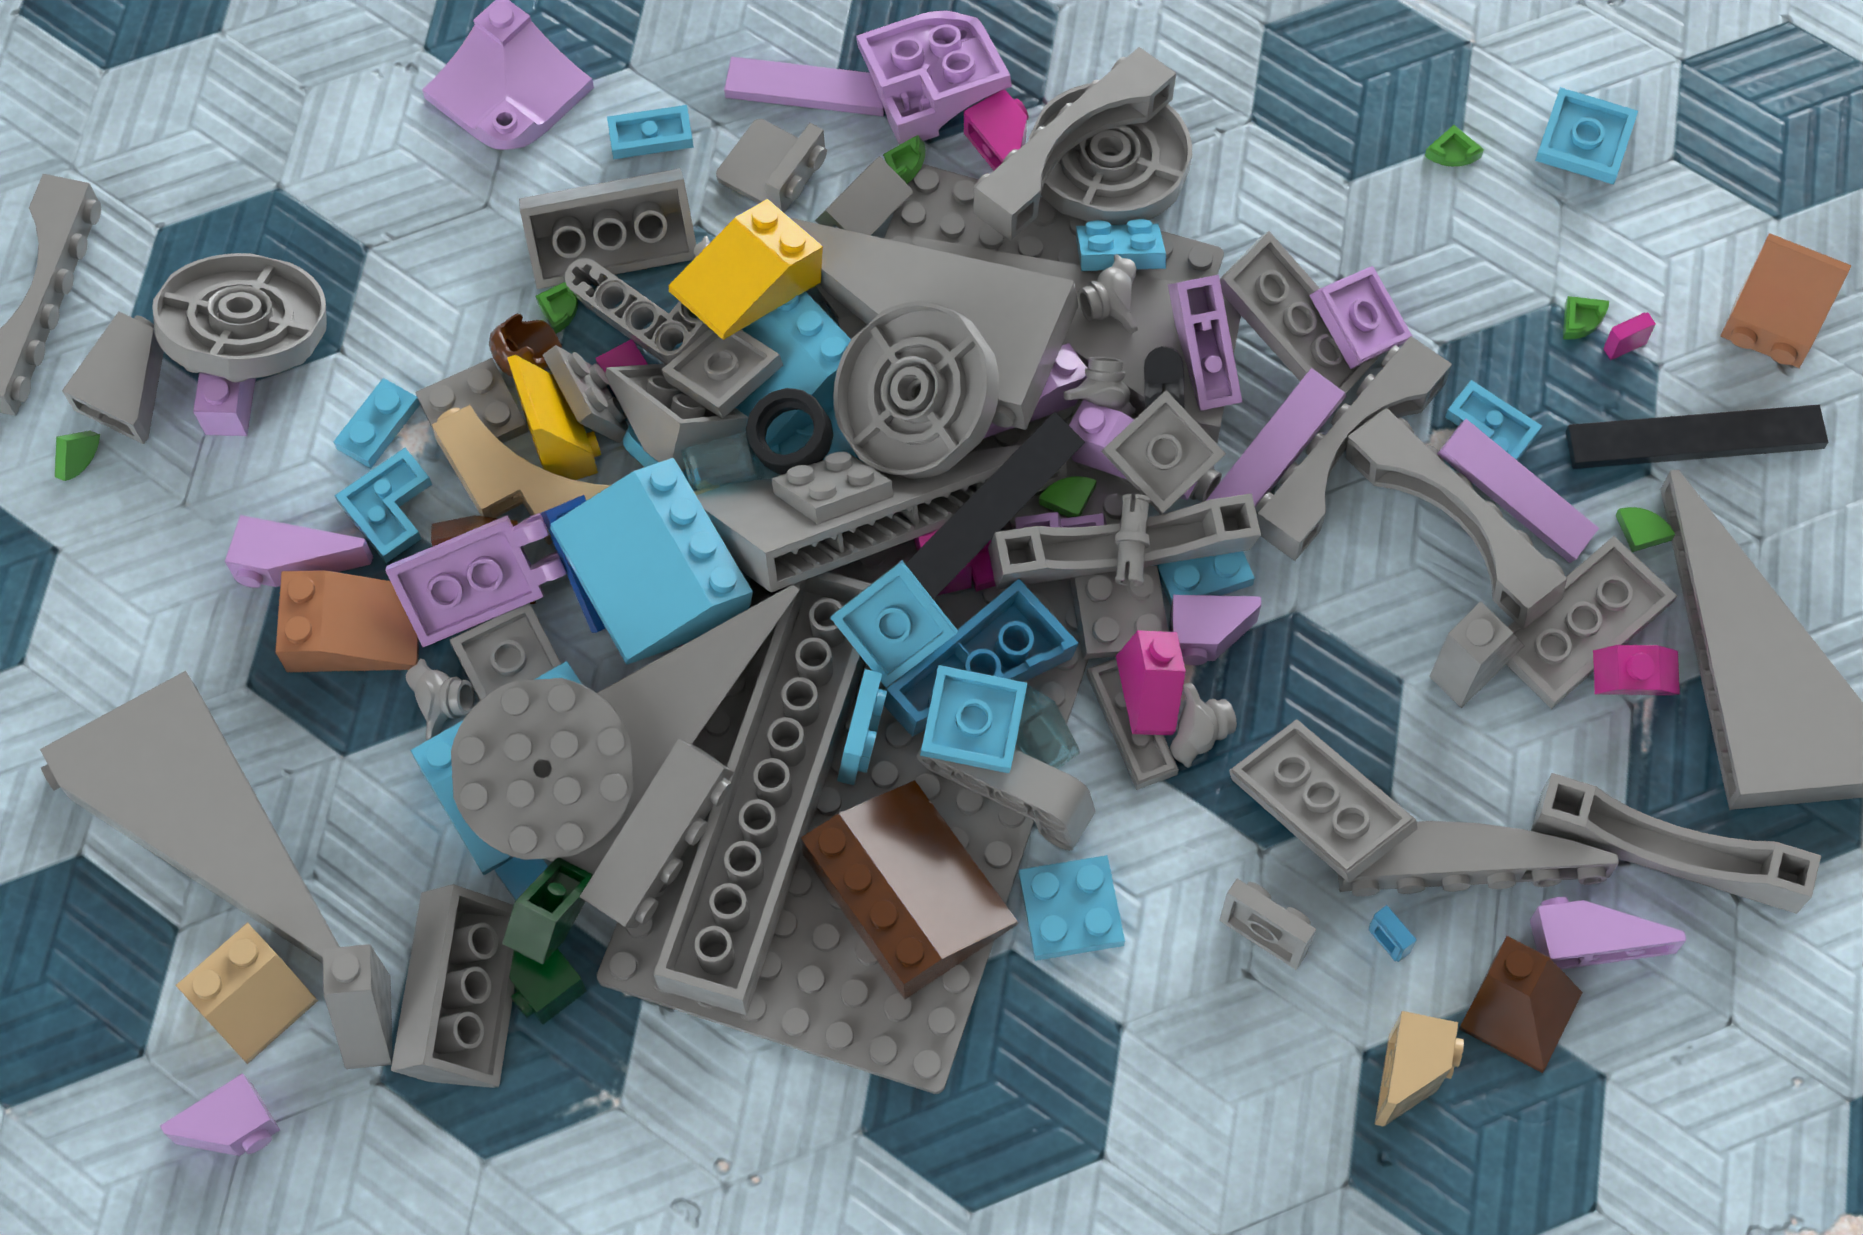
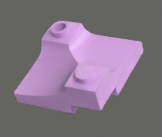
M495 0L474 19L475 25L461 47L422 91L427 101L476 139L493 149L508 150L525 147L540 138L594 88L592 78L561 53L534 25L527 13L510 0Z
M933 11L856 36L858 48L874 81L885 109L888 123L899 145L919 135L922 141L939 136L938 130L958 113L985 97L1012 87L1011 77L986 29L976 17L952 11Z

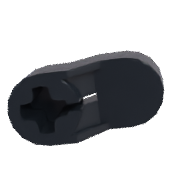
M1170 346L1156 347L1149 352L1144 363L1145 409L1163 393L1164 383H1166V390L1185 409L1184 363L1182 356L1176 349Z

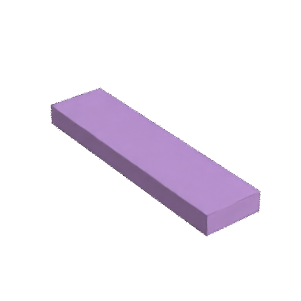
M731 57L724 89L725 98L884 116L885 109L871 74L868 72Z
M1311 368L1206 501L1252 493L1256 508L1263 496L1274 488L1288 467L1298 458L1345 399L1346 393Z
M1467 419L1460 423L1437 453L1569 563L1578 558L1599 529Z

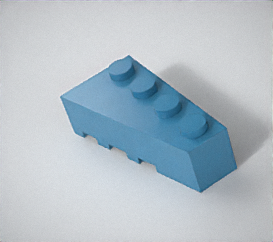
M1018 579L961 626L956 635L886 689L887 694L884 706L911 736L925 731L938 665L1025 682L1071 660L1079 643L1026 585Z

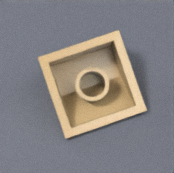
M248 922L175 985L247 1064L318 1001Z
M1401 1011L1388 1037L1375 1125H1387L1437 1092L1445 1078H1452L1454 1067H1459L1464 1046V1039L1456 1038L1459 1022Z

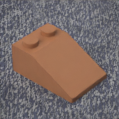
M1769 233L1735 300L1720 337L1730 340L1740 348L1752 349L1770 356L1780 364L1800 368L1849 273L1851 265Z
M326 570L281 571L276 654L286 672L409 670L417 665L419 639L391 581Z

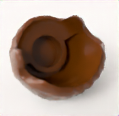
M517 313L490 333L489 347L492 357L499 368L508 376L513 378L507 357L514 355L547 372L550 371L543 354L555 345L562 348V344L556 333L545 321H522L523 316Z

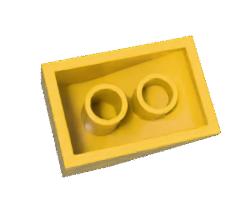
M766 199L736 216L669 284V292L724 340L792 300L795 296H799L821 282L823 246L772 202Z
M517 355L507 357L542 468L572 480L597 474L598 470L594 458L602 454L594 431L586 433L584 426L578 423L553 374Z

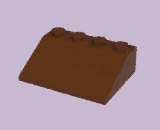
M915 780L842 811L801 837L803 856L904 999H907L1018 925L1017 919Z

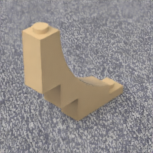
M470 405L462 409L452 408L441 414L437 422L432 424L439 446L481 516L496 518L521 504H524L530 516H533L581 495H584L586 500H589L611 486L572 480L553 474L528 462L498 440L482 423ZM715 479L705 484L699 481L690 485L695 495L719 487ZM548 532V536L544 537V539L550 545L553 541Z

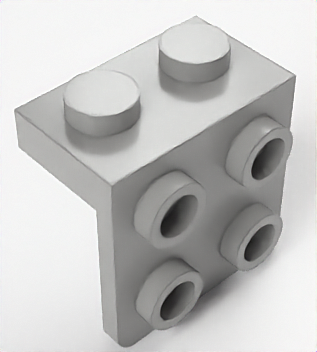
M756 119L717 169V180L719 183L758 204L768 199L785 213L790 204L799 197L804 185L813 173L821 167L826 158L827 149L825 148L824 130L809 123L798 138L764 119Z

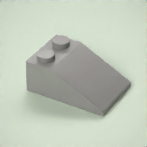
M664 363L606 368L605 376L644 451L655 460L662 462L674 458L682 472L687 468L703 467L706 469H716L719 465L737 464L748 417L738 409L734 408L723 419L666 382L661 370L666 366Z

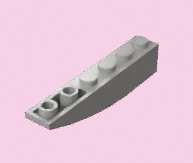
M1419 821L1417 822L1418 829L1351 882L1348 883L1338 874L1339 892L1352 891V894L1355 896L1375 895L1381 889H1397L1398 893L1414 894L1424 891L1425 887L1443 886L1444 891L1457 892L1470 888V885L1488 884L1490 889H1506L1513 887L1516 882H1533V885L1537 887H1549L1559 884L1561 880L1578 879L1580 884L1591 885L1604 882L1606 878H1609L1619 862L1617 854L1572 840L1524 829L1467 822Z

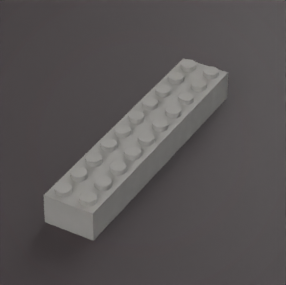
M824 572L792 584L800 590L778 620L727 767L734 772L729 780L733 783L731 791L720 806L713 805L707 821V829L701 838L654 971V977L659 990L746 1016L802 853L801 837L809 832L866 663L830 617L871 584L830 572Z

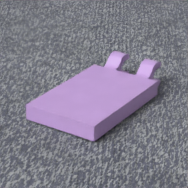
M541 513L526 518L514 527L508 515L386 566L385 571L422 647L544 597L541 584L566 574L557 552L551 553L531 565L522 547L548 536V529Z

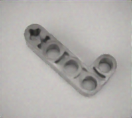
M578 259L570 264L565 272L564 279L566 285L586 308L666 365L709 329L703 321L680 301L670 313H667L592 259ZM591 284L598 286L596 291L590 286ZM623 301L621 305L615 308L619 302ZM649 322H652L648 328L644 329ZM683 342L677 350L672 351L677 344Z
M921 749L917 753L919 762L932 772L1035 820L1039 833L1047 841L1061 849L1068 851L1074 849L1095 814L1090 791L1081 781L1016 749L1010 774L920 756Z

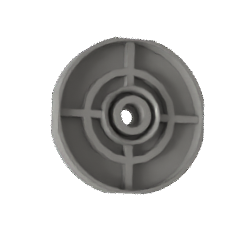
M1090 84L1074 87L1050 100L1043 107L1029 136V140L1039 127H1046L1052 122L1067 103L1071 102L1073 104L1080 98ZM1169 104L1146 123L1129 124L1104 130L1080 142L1056 163L1044 183L1041 196L1060 213L1087 222L1103 220L1111 225H1122L1134 219H1152L1176 202L1190 171L1192 142L1189 131L1180 115Z
M251 253L216 255L185 265L169 276L153 299L152 306L156 339L162 350L172 360L189 372H203L220 376L231 382H243L250 378L265 377L303 364L315 350L326 332L327 326L326 301L323 290L309 273L290 262Z
M923 301L901 303L883 310L855 335L846 347L834 382L833 398L836 421L859 459L872 468L907 479L937 476L955 466L980 444L986 435L997 408L999 372L995 354L971 320L935 303ZM921 384L920 393H919V395L915 398V396H914L915 389H916L917 386H919V385Z
M563 678L512 681L493 690L482 698L464 718L451 749L453 798L463 819L472 831L488 845L502 853L523 860L571 857L594 846L618 823L627 808L634 787L631 738L622 719L614 708L596 692L577 682ZM538 760H546L551 764L552 771L549 776L541 778L534 773V765Z

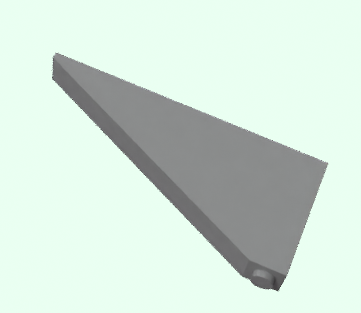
M790 218L823 246L820 286L867 325L883 310L901 303L913 301L935 303L971 320L995 354L998 365L999 397L992 423L1004 428L1012 426L1027 429L1078 309L1075 282L1073 280Z
M914 237L912 245L1073 280L1075 282L1078 309L1062 345L1069 343L1087 368L1090 357L1123 360L1122 371H1125V377L1122 381L1130 390L1129 402L1132 407L1136 408L1135 413L1138 415L1145 410L1144 363L1147 355L1153 349L1160 346H1170L1176 349L1182 356L1184 363L1185 410L1218 443L1224 406L1199 411L1177 334L1168 284L1178 282L1136 275L1132 283L1130 313L1138 327V331L1130 334L1118 320L1111 316L1104 320L1095 319L1089 321L1082 312L1078 291L1080 288L1086 287L1089 282L1097 281L1099 274L1103 270L1081 271L1080 265ZM1223 295L1234 353L1241 315ZM1166 383L1163 384V392L1166 391Z
M1021 445L970 451L949 471L929 478L907 479L876 470L892 481L893 497L820 524H816L774 495L772 478L727 484L696 496L739 569L769 592H774L940 529ZM1066 463L1039 491L1047 489L1058 480L1067 478Z
M1670 470L1661 487V494L1667 522L1675 533L1672 545L1729 810L1863 798L1862 700L1679 470Z
M794 585L785 588L597 693L614 708L626 726L631 738L634 787L622 817L602 840L579 854L560 858L591 874L595 873L678 739L689 744L694 742L800 589ZM538 760L534 765V773L538 777H547L552 771L551 764L546 760ZM546 858V859H548L549 861L553 862L556 858Z
M186 671L40 749L47 762V765L41 767V770L54 791L61 787L73 802L322 964L323 949L340 947L197 687Z

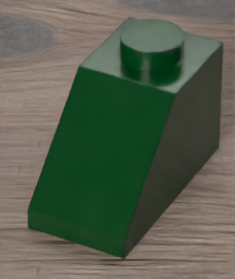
M560 857L556 858L515 901L502 944L527 958L544 964L564 942L586 901L580 898V895L593 874Z
M558 948L544 964L527 958L514 950L509 978L516 992L510 997L526 1018L534 1013L543 1025L587 992L582 978Z

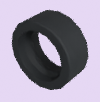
M785 388L773 391L760 399L750 412L746 426L748 444L765 467L781 475L786 474L792 467L799 465L808 466L824 460L830 451L833 440L830 418L815 397L799 389ZM791 410H802L809 414L813 420L814 430L804 447L786 455L777 454L769 448L766 442V434L775 418Z

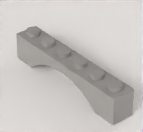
M1140 47L1127 58L1121 57L1107 75L1100 81L1098 79L1094 80L1087 87L1085 93L1073 104L1071 102L1067 103L1052 122L1046 127H1039L1033 133L1030 140L1019 150H1012L1005 157L1002 164L991 174L986 173L979 178L973 190V214L1011 241L1038 217L1041 192L1047 177L1056 163L1080 142L1104 130L1123 125L1148 122L1173 100L1176 72Z
M42 174L29 206L36 225L39 243L38 261L32 284L24 300L7 323L0 328V413L16 416L21 402L27 400L31 389L30 380L35 367L39 366L44 359L45 342L49 332L55 329L58 324L59 307L63 297L72 289L73 272L77 262L85 256L87 237L91 227L99 221L101 203L90 183Z
M1412 336L1408 338L1401 348L1394 345L1389 350L1381 363L1383 369L1376 377L1369 374L1364 379L1356 392L1358 398L1351 406L1344 403L1339 408L1331 421L1333 427L1326 435L1320 432L1314 437L1305 452L1308 456L1300 465L1293 462L1283 474L1280 480L1282 486L1274 495L1271 492L1266 493L1257 504L1255 510L1261 537L1294 561L1321 531L1326 514L1325 490L1331 470L1347 449L1348 436L1385 408L1391 411L1397 418L1421 413L1446 384L1452 364Z
M1385 408L1351 433L1347 439L1346 459L1374 486L1396 489L1420 497L1443 510L1461 525L1473 539L1485 560L1491 580L1493 601L1523 630L1562 600L1567 581L1562 568L1554 560L1546 559L1537 551L1526 533L1521 530H1515L1503 518L1501 511L1494 503L1486 502L1473 490L1472 484L1463 474L1455 473L1445 464L1443 458L1437 454L1438 450L1431 445L1426 446L1414 434L1412 427L1405 419L1397 418L1391 411Z
M1252 493L1211 499L1173 512L1148 517L1146 534L1150 537V547L1145 548L1144 567L1250 550L1261 536ZM1121 523L1073 528L1033 526L995 532L988 546L996 589L1008 588L1018 579L1025 585L1117 571L1119 546L1115 543L1116 533L1120 532Z
M1551 773L1541 792L1531 829L1533 832L1572 840L1617 854L1618 859L1796 914L1812 898L1821 855L1775 841L1728 838L1676 826L1637 811L1612 798L1596 786Z

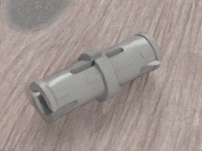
M1125 494L1122 496L1121 529L1115 536V543L1119 546L1115 583L1130 586V581H1133L1134 586H1141L1144 582L1145 548L1150 547V537L1146 534L1150 497L1135 494V500H1132V494Z

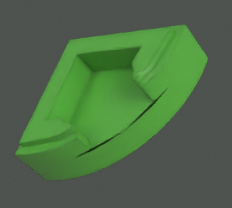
M1453 125L1426 149L1425 157L1440 165L1458 167L1479 160L1483 155L1484 149L1457 126Z
M917 135L883 154L886 163L906 184L917 175L923 165L926 154L925 144Z
M566 282L535 296L540 309L556 334L571 323L578 309V298L569 289Z
M1568 296L1564 310L1563 339H1578L1594 332L1603 322L1609 307V301Z
M89 430L57 436L55 478L67 481L83 472L97 451L100 434Z
M1081 476L1058 480L1041 494L1039 505L1068 518L1081 516L1096 488L1097 480Z
M1626 507L1618 509L1615 515L1632 552L1672 541L1675 536L1671 526L1652 511L1637 507Z

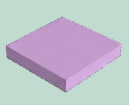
M1373 266L1320 288L1310 295L1350 369L1388 352L1394 345L1398 347L1403 345L1412 336Z

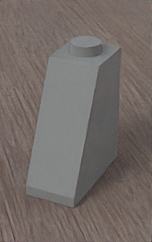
M118 311L62 390L74 411L142 444H145L149 438L164 354L156 339L154 324L142 316L136 315L132 318Z
M1480 601L1448 633L1429 677L1462 708L1524 647V644Z
M370 944L323 949L324 998L345 1068L356 1069L392 1065L390 974Z

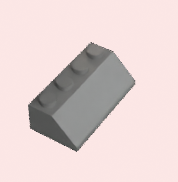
M681 168L519 198L520 214L537 289L557 286L565 282L564 278L567 268L574 261L581 258L594 260L614 275L694 260L693 250L696 246V240Z
M678 739L581 893L580 898L624 927L637 928L639 923L646 924L658 907L659 901L655 898L664 883L670 885L681 871L683 861L680 858L689 844L694 846L705 833L708 826L705 818L713 805L720 806L730 793L733 783L729 780L734 772L700 748Z
M455 884L421 893L391 1071L428 1082L490 1088L499 1087L513 1001L510 996L514 994L515 989L509 978L514 950L502 943L514 905Z

